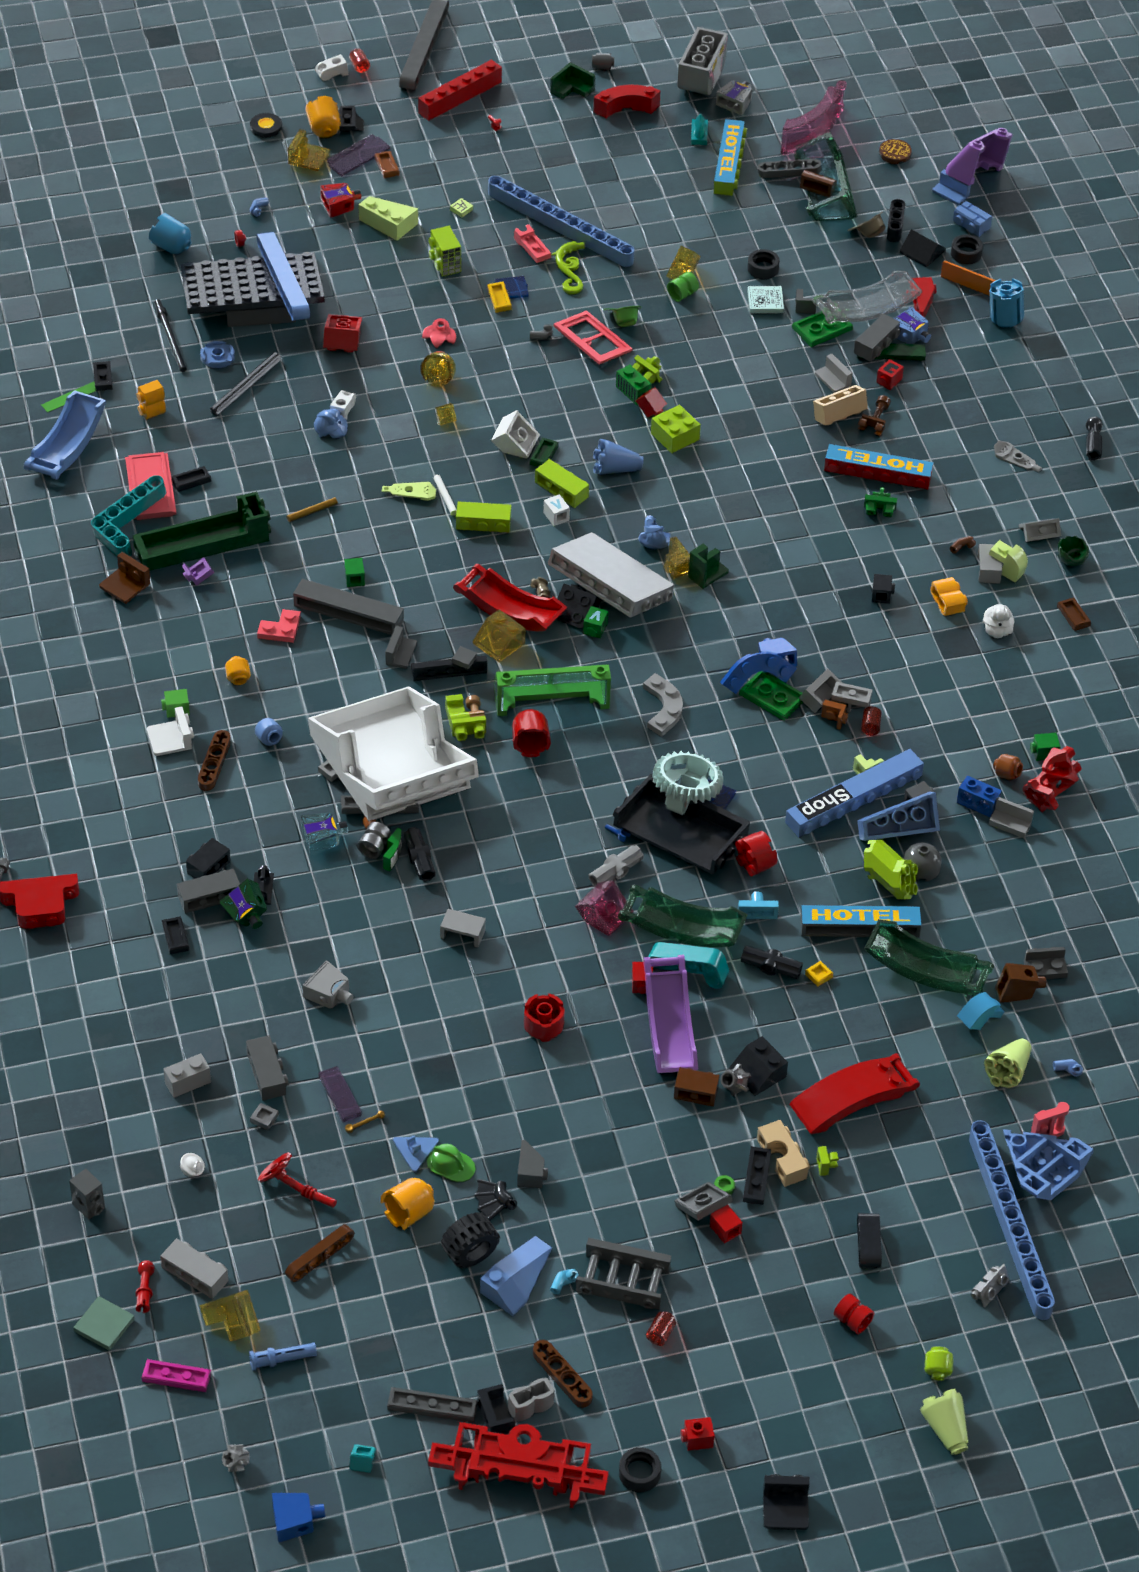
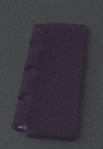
M371 134L340 151L338 154L331 156L327 159V163L332 170L342 177L374 159L376 153L390 150V146L378 136L375 137Z

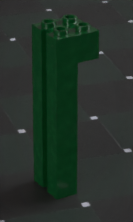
M257 491L236 496V510L133 535L134 549L137 557L140 559V563L148 567L149 571L268 542L269 533H271V527L268 523L271 520L268 510H265L264 500L259 497Z

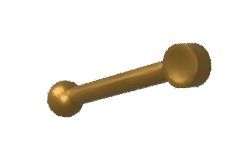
M379 1111L376 1115L356 1124H347L345 1130L347 1133H352L354 1128L378 1118L383 1119L385 1113L384 1111Z

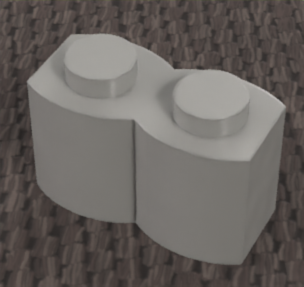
M548 1378L535 1380L528 1387L517 1388L508 1395V1411L515 1418L516 1422L524 1421L534 1413L544 1412L553 1406L555 1390Z

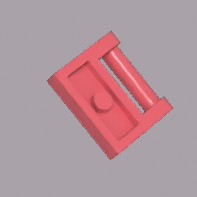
M1060 1102L1056 1108L1046 1111L1042 1110L1034 1114L1031 1133L1062 1136L1065 1131L1064 1121L1069 1113V1105L1066 1102Z

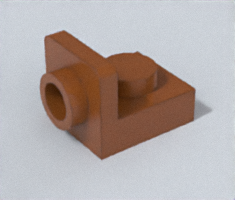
M824 700L821 717L837 721V729L840 730L842 724H846L848 719L846 705Z

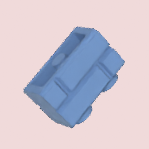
M965 201L961 206L955 208L953 222L964 227L970 233L981 236L990 229L992 216Z

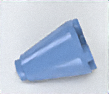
M600 439L598 449L595 448L593 459H596V463L594 464L593 473L633 472L642 469L643 456H639L638 453L609 440Z

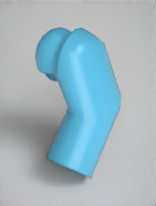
M568 1269L557 1273L550 1291L553 1294H560L564 1285L576 1281L578 1276L577 1270Z

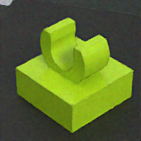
M826 1146L818 1147L816 1160L820 1176H826L829 1174V1168L838 1167L837 1152L828 1153Z

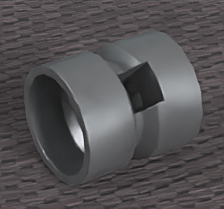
M371 822L364 832L365 834H363L358 842L357 848L364 856L376 859L382 853L384 846H386L391 832L384 824Z

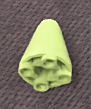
M1026 1039L1015 1040L992 1052L984 1060L985 1071L993 1086L1011 1088L1021 1082L1031 1054L1032 1047L1029 1041Z
M951 1389L944 1392V1396L939 1398L932 1396L924 1399V1405L920 1411L947 1450L951 1451L952 1455H956L968 1449V1435L962 1395L957 1393L956 1389Z

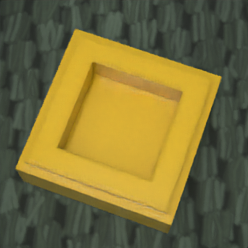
M822 961L805 970V975L817 987L833 978L834 974Z

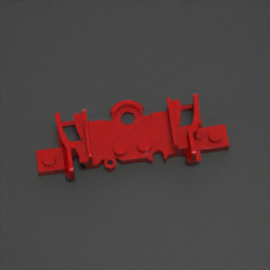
M460 1422L455 1445L451 1446L432 1442L428 1459L429 1467L454 1470V1480L459 1481V1490H463L468 1478H474L475 1482L479 1483L480 1475H483L488 1480L489 1474L492 1472L499 1474V1482L504 1479L526 1483L533 1480V1487L535 1489H542L544 1482H546L548 1486L554 1487V1496H557V1492L566 1494L567 1484H570L569 1489H572L569 1508H574V1505L579 1500L580 1492L605 1495L609 1471L588 1468L591 1456L590 1443L566 1439L562 1440V1444L540 1440L542 1437L539 1431L528 1424L517 1425L509 1432V1435L488 1432L487 1426ZM464 1429L475 1431L474 1449L462 1447ZM522 1434H527L530 1436L531 1441L528 1444H520L518 1437ZM574 1447L586 1449L581 1467L570 1465L574 1454Z

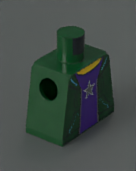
M247 878L225 896L220 903L237 923L244 926L251 925L252 929H257L263 924L260 916L266 912L267 907L258 883Z

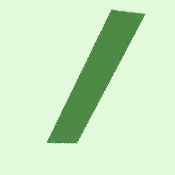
M91 382L73 391L84 394L95 392V382ZM73 391L48 401L41 406L47 412L65 405L67 396Z

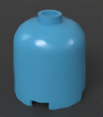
M167 213L161 214L157 218L159 222L156 226H152L149 232L151 243L174 255L182 253L185 249L187 250L191 245L190 229Z

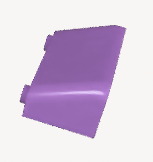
M998 128L969 142L947 165L945 173L970 186L974 184L975 177L973 176L977 168L982 167L988 170L989 167H995L996 171L1002 170L1013 134L1007 132L1004 128Z

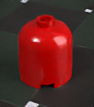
M526 709L515 716L512 724L514 749H517L525 757H538L541 752L548 750L551 740L548 721L545 715L538 710Z

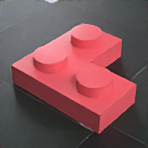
M283 609L279 622L261 620L257 638L294 643L301 611Z

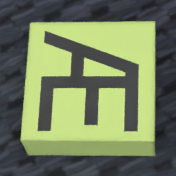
M461 198L450 205V211L462 218L473 211V205Z

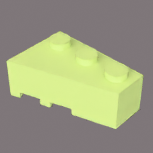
M369 196L359 204V220L391 238L399 240L418 225V208Z

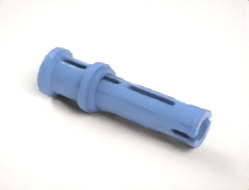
M314 1342L278 1350L270 1347L266 1351L254 1353L249 1351L252 1371L259 1367H274L276 1363L317 1356Z

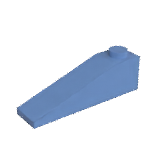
M534 1236L496 1263L480 1278V1293L511 1316H514L527 1303L531 1290L537 1282L539 1273L543 1269L552 1247Z

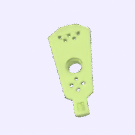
M430 482L399 483L382 487V492H390L396 496L420 498L421 500L436 498V489Z

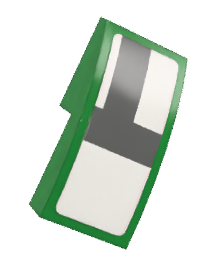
M397 828L387 840V852L383 855V869L389 872L396 864L401 852L402 833L400 828Z

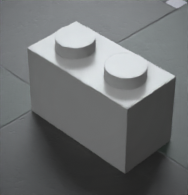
M201 1053L164 1068L165 1084L173 1098L211 1083L210 1067Z

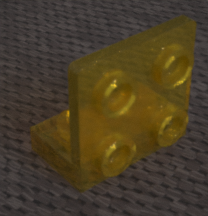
M300 129L288 147V164L319 171L330 154V149L308 144L306 130Z

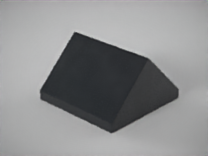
M911 229L899 253L927 267L942 255L946 248Z

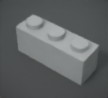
M177 1238L160 1256L163 1269L212 1299L228 1282V1270L222 1263H216L204 1252H198L189 1243L182 1242Z

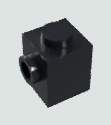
M874 574L871 602L890 604L891 594L895 592V583H892V575Z

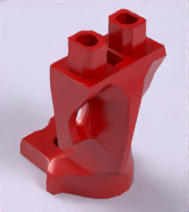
M1071 747L1051 749L1043 762L1042 772L1036 778L1029 780L1022 788L1025 797L1039 808L1041 812H1044L1046 809L1056 810L1059 805L1055 797L1079 780L1077 774L1082 768L1078 761L1073 760L1071 762L1070 759L1075 756V751ZM1061 780V784L1056 788V784Z

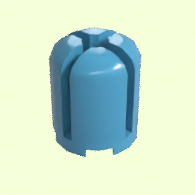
M1013 278L1012 281L1001 282V279L994 281L990 285L989 290L991 320L1000 327L1016 326L1024 318L1023 284Z

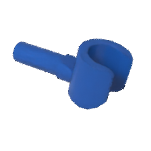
M608 824L605 826L606 829L618 835V840L622 842L626 840V836H630L623 829L619 830Z

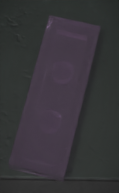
M338 1066L319 1072V1079L342 1123L362 1116L361 1110Z

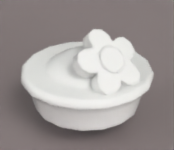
M194 1153L183 1155L180 1162L182 1172L189 1177L201 1175L205 1168L201 1157Z

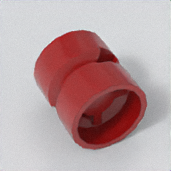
M850 1293L841 1299L833 1315L843 1323L848 1322L847 1326L856 1334H860L870 1325L875 1313L867 1306H860V1300Z

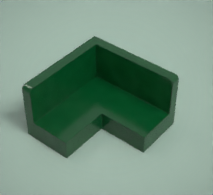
M570 62L551 77L550 93L561 99H564L572 92L586 98L595 90L596 76Z
M701 544L690 551L688 578L702 589L729 573V569L720 563V551L714 548L708 552V547L705 544Z

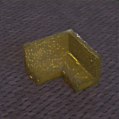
M248 1289L199 1305L205 1325L208 1326L223 1321L230 1342L260 1331Z

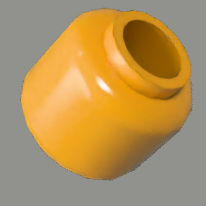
M234 656L226 662L225 670L228 681L234 685L246 683L251 676L248 660L240 656Z

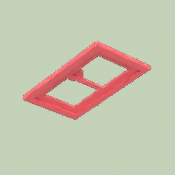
M588 311L554 323V327L599 365L633 351V348ZM587 321L600 333L589 338L580 339L568 328ZM605 336L618 348L600 355L590 346L592 340Z

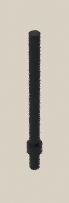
M157 299L154 301L157 309L156 314L161 319L180 372H185L187 368L169 324L167 311L163 307L161 300Z

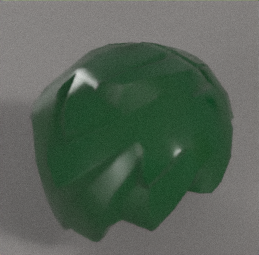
M1076 535L1073 537L1066 536L1065 539L1061 538L1058 543V555L1065 565L1079 566L1085 563V560L1088 558L1089 547L1083 538H1078Z

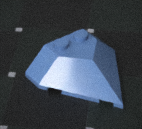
M1003 1129L1020 1185L1036 1198L1046 1200L1055 1198L1080 1177L1094 1152L1093 1148L1078 1138L1070 1137L1069 1140L1057 1139V1136L1030 1132L1015 1134L1011 1133V1130Z

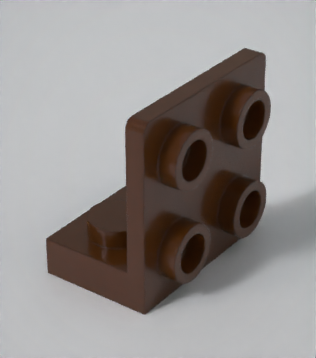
M121 552L117 555L118 569L99 584V588L126 604L151 584L150 572L148 567Z

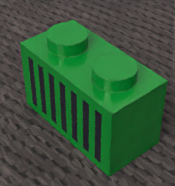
M631 365L616 371V387L638 406L635 400L651 389V383Z

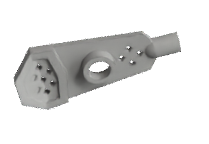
M999 440L994 445L997 458L1027 470L1032 469L1039 472L1042 467L1035 464V460L1016 449L1011 443Z

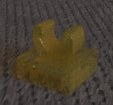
M452 403L435 407L439 425L457 421Z

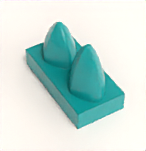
M701 114L696 119H692L691 145H707L708 120H704Z

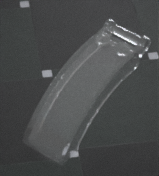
M893 271L888 277L870 286L845 291L829 290L826 295L815 296L812 302L820 308L829 324L835 321L860 322L879 318L882 314L887 315L904 307L920 296L922 290L907 271Z

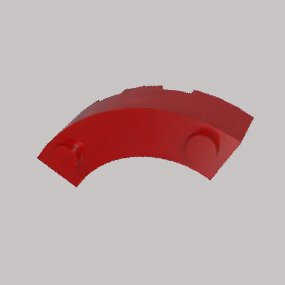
M642 85L612 87L601 91L594 97L593 113L608 118L612 114L621 112L623 108H631L632 110L652 114L660 106L661 91L652 86Z

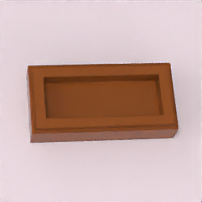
M391 151L375 154V160L383 178L400 175Z

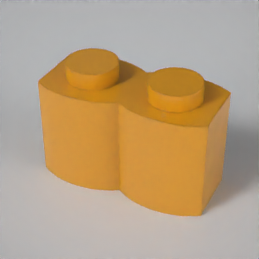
M158 380L138 387L136 396L139 401L138 412L141 416H144L147 420L166 412L164 388Z
M953 577L932 581L931 594L944 616L965 612V607L968 603L967 597L960 591V585Z

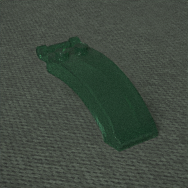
M632 885L629 890L630 895L624 908L620 910L618 918L621 921H629L650 933L674 942L691 946L717 948L735 945L748 914L733 906L728 908L697 906L670 897L652 887L646 890L638 885ZM641 897L643 899L636 914L630 912L636 898Z
M878 919L865 946V950L877 961L912 981L939 990L970 994L973 997L983 992L982 988L987 977L994 969V965L991 962L978 960L975 954L948 950L927 943L902 929L895 921ZM977 969L982 970L976 984L971 985Z

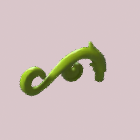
M568 242L552 253V256H556L558 268L571 278L565 280L562 284V289L567 294H578L581 292L583 283L572 272L579 267L578 258L568 257L566 263L563 261V258L567 253L577 251V249H585L584 242ZM572 279L577 282V286L571 287L569 285L572 283Z

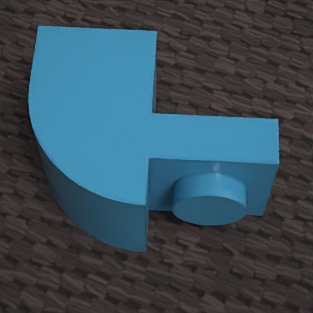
M982 992L969 1000L957 1017L969 1029L981 1030L989 1018H1001L1005 1011L1000 1007V1003L997 1000L991 998L986 992Z

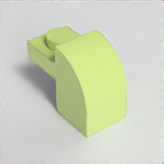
M1000 540L990 549L989 555L1004 563L1002 575L1016 583L1025 573L1028 564L1024 550L1017 544L1012 548Z

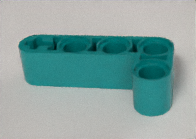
M664 942L654 944L648 956L650 959L677 957V955L684 954L687 972L703 974L706 983L712 988L720 989L723 986L729 973V967L725 955L720 950ZM678 965L653 967L656 969L679 971Z

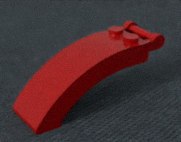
M475 564L472 570L453 586L457 593L464 595L487 614L501 622L524 630L545 631L567 609V606L554 596L552 598H545L530 594L505 580L493 569L488 568L486 570L480 564ZM476 576H481L471 587H466Z
M895 1053L890 1057L868 1060L841 1069L803 1091L789 1105L809 1133L815 1134L827 1131L833 1124L859 1109L878 1102L901 1098L905 1092L916 1090L920 1086V1082L912 1077L901 1062V1057Z

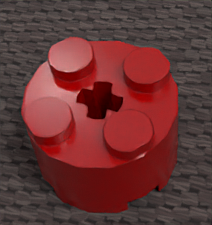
M763 831L755 832L735 842L738 851L736 860L740 866H744L750 876L757 875L777 864L776 850L772 851L769 845L771 839Z
M548 993V996H538V994L530 997L525 1003V1030L532 1037L540 1039L542 1042H549L552 1038L558 1036L564 1028L565 1010L563 1002L557 996Z

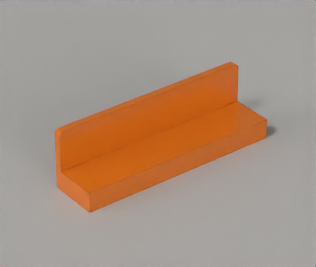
M945 260L942 263L941 277L990 296V285L996 280Z

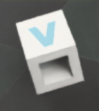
M559 494L544 500L543 513L552 525L556 526L569 521L570 507Z

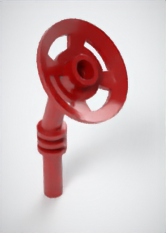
M290 1152L274 1160L258 1177L259 1182H265L275 1177L277 1180L280 1179L300 1192L301 1196L307 1199L317 1200L332 1208L337 1204V1200L319 1193L316 1188L309 1185L304 1186L286 1174L285 1168L292 1157Z

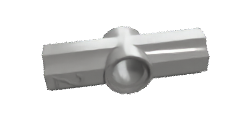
M632 845L618 855L612 854L607 857L602 866L589 874L591 884L595 888H601L614 878H623L628 873L629 868L644 859L641 849L637 845Z

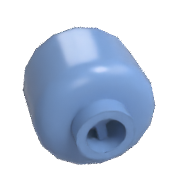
M265 718L256 725L255 735L263 744L272 746L281 740L283 730L275 720Z

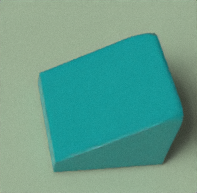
M355 1444L350 1455L349 1468L355 1471L370 1473L376 1448Z

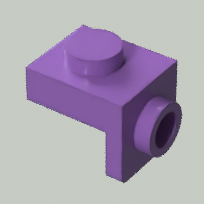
M202 558L190 568L186 564L182 565L185 570L183 573L185 578L189 582L192 580L196 585L214 573L205 558Z

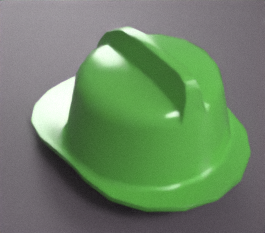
M627 306L603 310L612 311L616 323L622 327L636 324L638 310L642 306Z
M446 1143L435 1146L427 1159V1166L432 1172L451 1181L464 1182L469 1180L475 1173V1163L473 1160L459 1152L452 1144Z

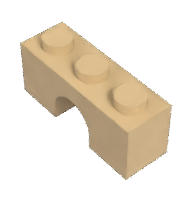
M781 1120L758 1127L757 1141L761 1148L772 1149L771 1153L784 1155L777 1159L775 1169L784 1187L807 1179L808 1169H810L809 1162L801 1155L797 1142L792 1140L789 1128L784 1126Z

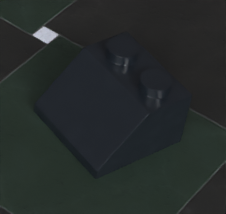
M761 1036L746 1045L729 1067V1070H731L737 1064H740L746 1073L751 1074V1077L748 1078L747 1087L754 1096H757L787 1077L788 1062Z

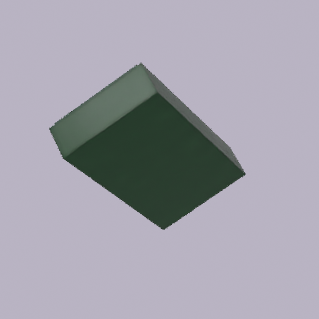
M542 437L529 460V465L539 467L547 460H551L559 447V442Z

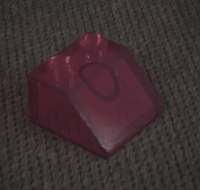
M613 880L599 882L575 906L586 923L607 936L611 935L634 912Z

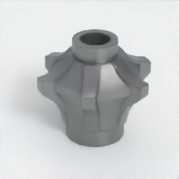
M737 1064L735 1068L725 1070L721 1076V1084L724 1088L730 1090L732 1096H737L739 1092H747L749 1090L747 1083L751 1074L746 1073L742 1069V1065Z

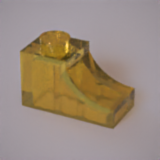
M680 246L666 276L674 280L685 272H694L701 256L695 251Z
M676 536L672 537L669 542L670 553L666 554L664 568L675 579L688 574L690 554Z

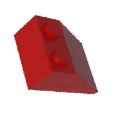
M328 314L324 327L323 347L331 351H336L337 349H344L345 352L357 351L362 317Z

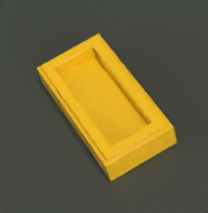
M504 281L487 284L495 313L512 310Z

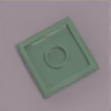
M98 1296L73 1329L77 1334L110 1351L134 1321L135 1317L128 1311Z

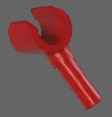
M488 115V118L492 121V129L494 131L501 129V119L496 120L491 115Z

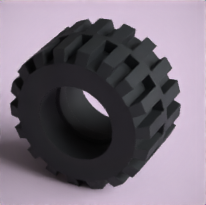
M475 1212L455 1221L442 1236L441 1243L455 1266L469 1268L482 1262L492 1254L499 1244L500 1235L484 1213Z

